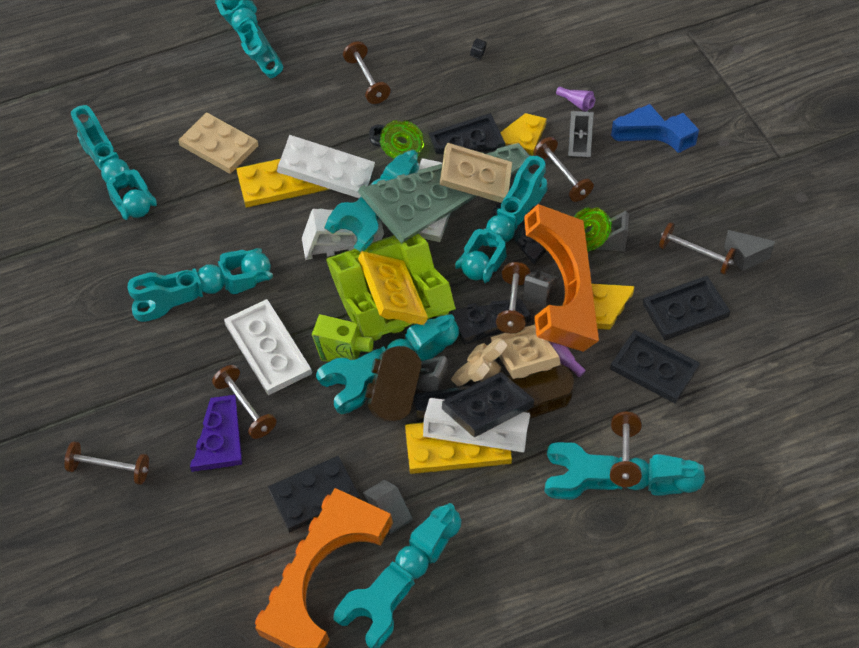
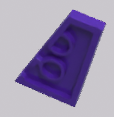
M235 395L210 398L203 421V430L200 439L197 441V450L194 459L191 461V472L242 465L237 399Z

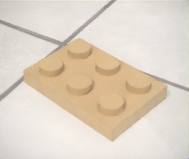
M207 112L178 140L181 147L229 174L258 147L256 139Z
M447 143L444 150L440 185L502 203L509 192L512 162Z
M535 324L524 327L518 333H503L490 337L491 342L502 338L508 344L499 357L513 379L524 378L529 374L548 371L553 367L561 365L559 355L549 341L537 338Z

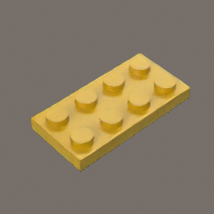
M281 159L236 168L246 208L329 189L278 173L277 169Z
M361 251L358 260L379 315L386 319H397L409 324L424 325L428 316L405 262Z
M424 423L405 425L410 474L512 464L511 450L424 437Z

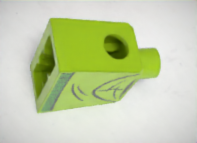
M319 314L312 332L321 361H332L336 358L356 360L359 358L361 351L370 353L373 349V338L361 336L359 326L354 322Z

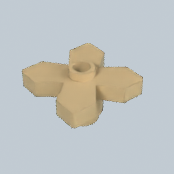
M498 338L488 346L485 343L477 345L469 355L468 362L457 370L451 380L457 386H462L470 379L474 382L479 380L482 382L502 372L500 370L501 366L495 359L503 353L508 344L502 338Z

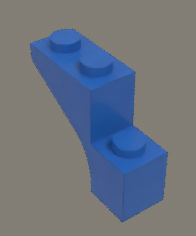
M649 104L614 120L611 136L616 141L658 140L667 143L679 153L696 145L699 129L684 113L672 116L664 121Z

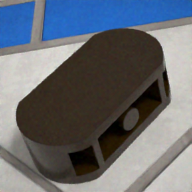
M395 346L382 352L378 359L375 358L373 361L371 373H374L372 383H368L365 397L369 398L367 405L370 412L382 421H397L405 418L410 413L422 363L417 353L408 347Z
M562 364L548 371L529 374L524 378L513 379L511 375L508 376L510 380L534 399V407L525 411V413L530 414V419L567 407L571 402L574 379L571 371Z

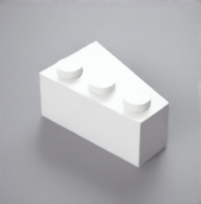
M312 209L302 236L305 260L313 259L312 255L327 253V256H333L334 251L347 249L350 251L355 249L354 245L357 242V238L352 231L340 229L332 234L324 229L327 219L333 210ZM380 218L377 220L378 231L374 235L373 242L382 240L384 235Z

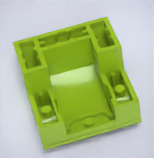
M416 234L402 244L394 235L373 242L364 251L405 262L428 319L434 316L447 315L449 311L456 309L449 282L434 268L428 242L421 235ZM353 249L327 258L326 261L342 303L351 321L358 324L361 336L373 338V341H376L384 334L390 332L398 333L403 331L404 327L412 325L405 321L386 319L379 315L358 260L360 251Z

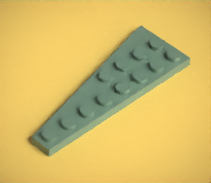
M519 143L497 148L496 151L487 153V155L512 162L511 175L516 173L526 158L530 156ZM442 164L420 169L417 173L410 175H398L397 178L388 181L380 180L377 184L370 186L363 185L358 190L361 197L401 244L477 197L473 194L440 185Z

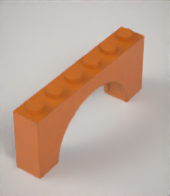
M538 204L524 216L526 236L539 242L556 261L564 280L565 299L563 306L548 305L534 316L537 338L584 352L599 341L584 222L581 219Z
M334 488L331 495L328 494L325 497L321 507L322 511L318 518L315 517L311 521L308 536L298 544L296 557L293 562L286 565L279 587L275 586L269 596L270 602L267 608L258 614L255 621V629L258 634L283 648H325L330 640L327 632L319 628L311 620L307 611L306 594L310 578L319 563L328 554L343 545L354 542H370L381 546L393 524L390 513Z

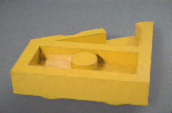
M527 113L522 115L500 132L506 146L519 143L529 155L533 156L534 149L539 143L546 126L547 118Z
M592 284L597 329L610 330L616 317L621 314L626 302L633 296L634 286Z

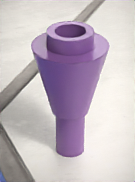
M557 88V95L567 98L582 111H588L595 104L593 91Z
M549 342L559 355L560 364L571 369L578 377L585 373L586 370L575 361L568 347Z

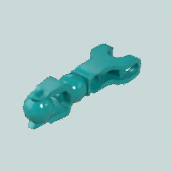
M215 0L220 14L238 33L245 53L257 62L268 78L271 79L279 75L283 70V64L257 24L258 21L255 14L257 7L253 0ZM270 62H275L274 68L269 70L267 65Z
M82 105L74 108L71 111V116L78 130L79 143L101 170V176L107 183L106 186L111 201L120 211L123 219L143 217L149 212L150 206H157V201L148 191V187L139 172L134 169L130 170L127 163L119 159L117 152H114L111 142L105 135L90 107ZM80 114L88 115L89 118L86 122L82 123L79 120L78 116ZM127 186H129L130 188H137L135 190H130L129 192H127L124 195L123 199L120 198V189H123Z
M411 150L395 157L386 166L381 177L373 181L371 185L377 184L380 180L388 181L395 179L398 175L405 174L406 176L417 173L419 170L418 152ZM360 197L354 203H339L329 215L324 229L332 234L340 229L352 231L357 238L354 248L361 252L365 251L372 244L374 235L378 231L377 220L379 217L367 202Z
M529 156L526 158L517 171L511 189L502 201L501 209L497 210V215L488 220L486 229L475 230L464 247L465 252L456 261L455 268H462L463 273L469 279L476 281L483 279L484 283L490 280L493 272L498 270L507 257L505 243L513 238L518 227L517 225L524 220V216L528 214L533 206L539 204L547 192V180L543 177L546 172L545 161L541 157ZM534 164L538 165L537 171L531 174L529 167ZM488 245L490 247H497L491 259H489L484 252L477 251L480 246Z
M260 248L250 251L238 250L221 254L218 266L213 264L205 265L198 272L194 268L192 271L184 270L169 275H159L158 273L150 272L133 277L129 280L127 286L128 293L134 299L132 314L138 321L146 322L164 316L174 306L193 301L198 296L203 297V292L215 294L224 287L231 294H238L255 287L259 282L270 280L273 277V274L269 272L271 268L270 261ZM241 266L243 274L231 275L230 270ZM138 286L146 287L142 290L135 289ZM150 307L146 312L139 311L141 308Z
M452 314L429 319L424 325L416 324L409 327L407 334H405L406 339L393 340L387 349L395 346H405L415 351L421 361L432 359L442 352L445 347L452 345L457 340L459 327L456 321H454ZM384 346L356 360L346 358L333 359L318 369L316 378L322 386L329 387L338 383L346 385L345 389L334 398V407L338 413H349L364 404L367 399L365 393L368 383H372L374 373H371L373 361L375 358L378 359L379 355L387 350Z
M557 442L550 444L547 448L549 461L552 464L565 466L569 470L564 475L552 476L547 479L544 491L549 497L571 500L580 496L587 489H622V487L611 481L610 469L614 464L623 461V457L591 455L586 453L576 443ZM656 454L647 463L644 459L636 457L630 458L629 461L641 468L642 478L638 484L627 488L636 491L642 490L649 485L648 491H651L653 495L680 494L682 492L692 493L701 489L706 476L703 465L696 461Z
M448 503L435 508L430 516L412 532L409 540L410 546H405L398 552L395 563L392 561L369 588L353 590L345 596L334 612V621L341 626H347L357 617L366 616L371 618L373 623L366 634V644L369 648H380L394 631L393 612L415 584L414 579H418L425 574L429 563H435L438 560L449 539L459 532L462 519L455 510L454 505Z

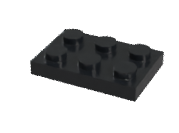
M708 276L643 298L642 303L664 341L728 318L730 315L729 308Z
M634 330L611 363L610 370L676 404L699 369L700 363Z
M502 372L442 401V410L474 438L534 407V399Z
M339 456L268 486L272 499L289 533L310 524L315 517L318 518L322 511L321 507L325 497L328 494L331 495L334 488L360 499Z

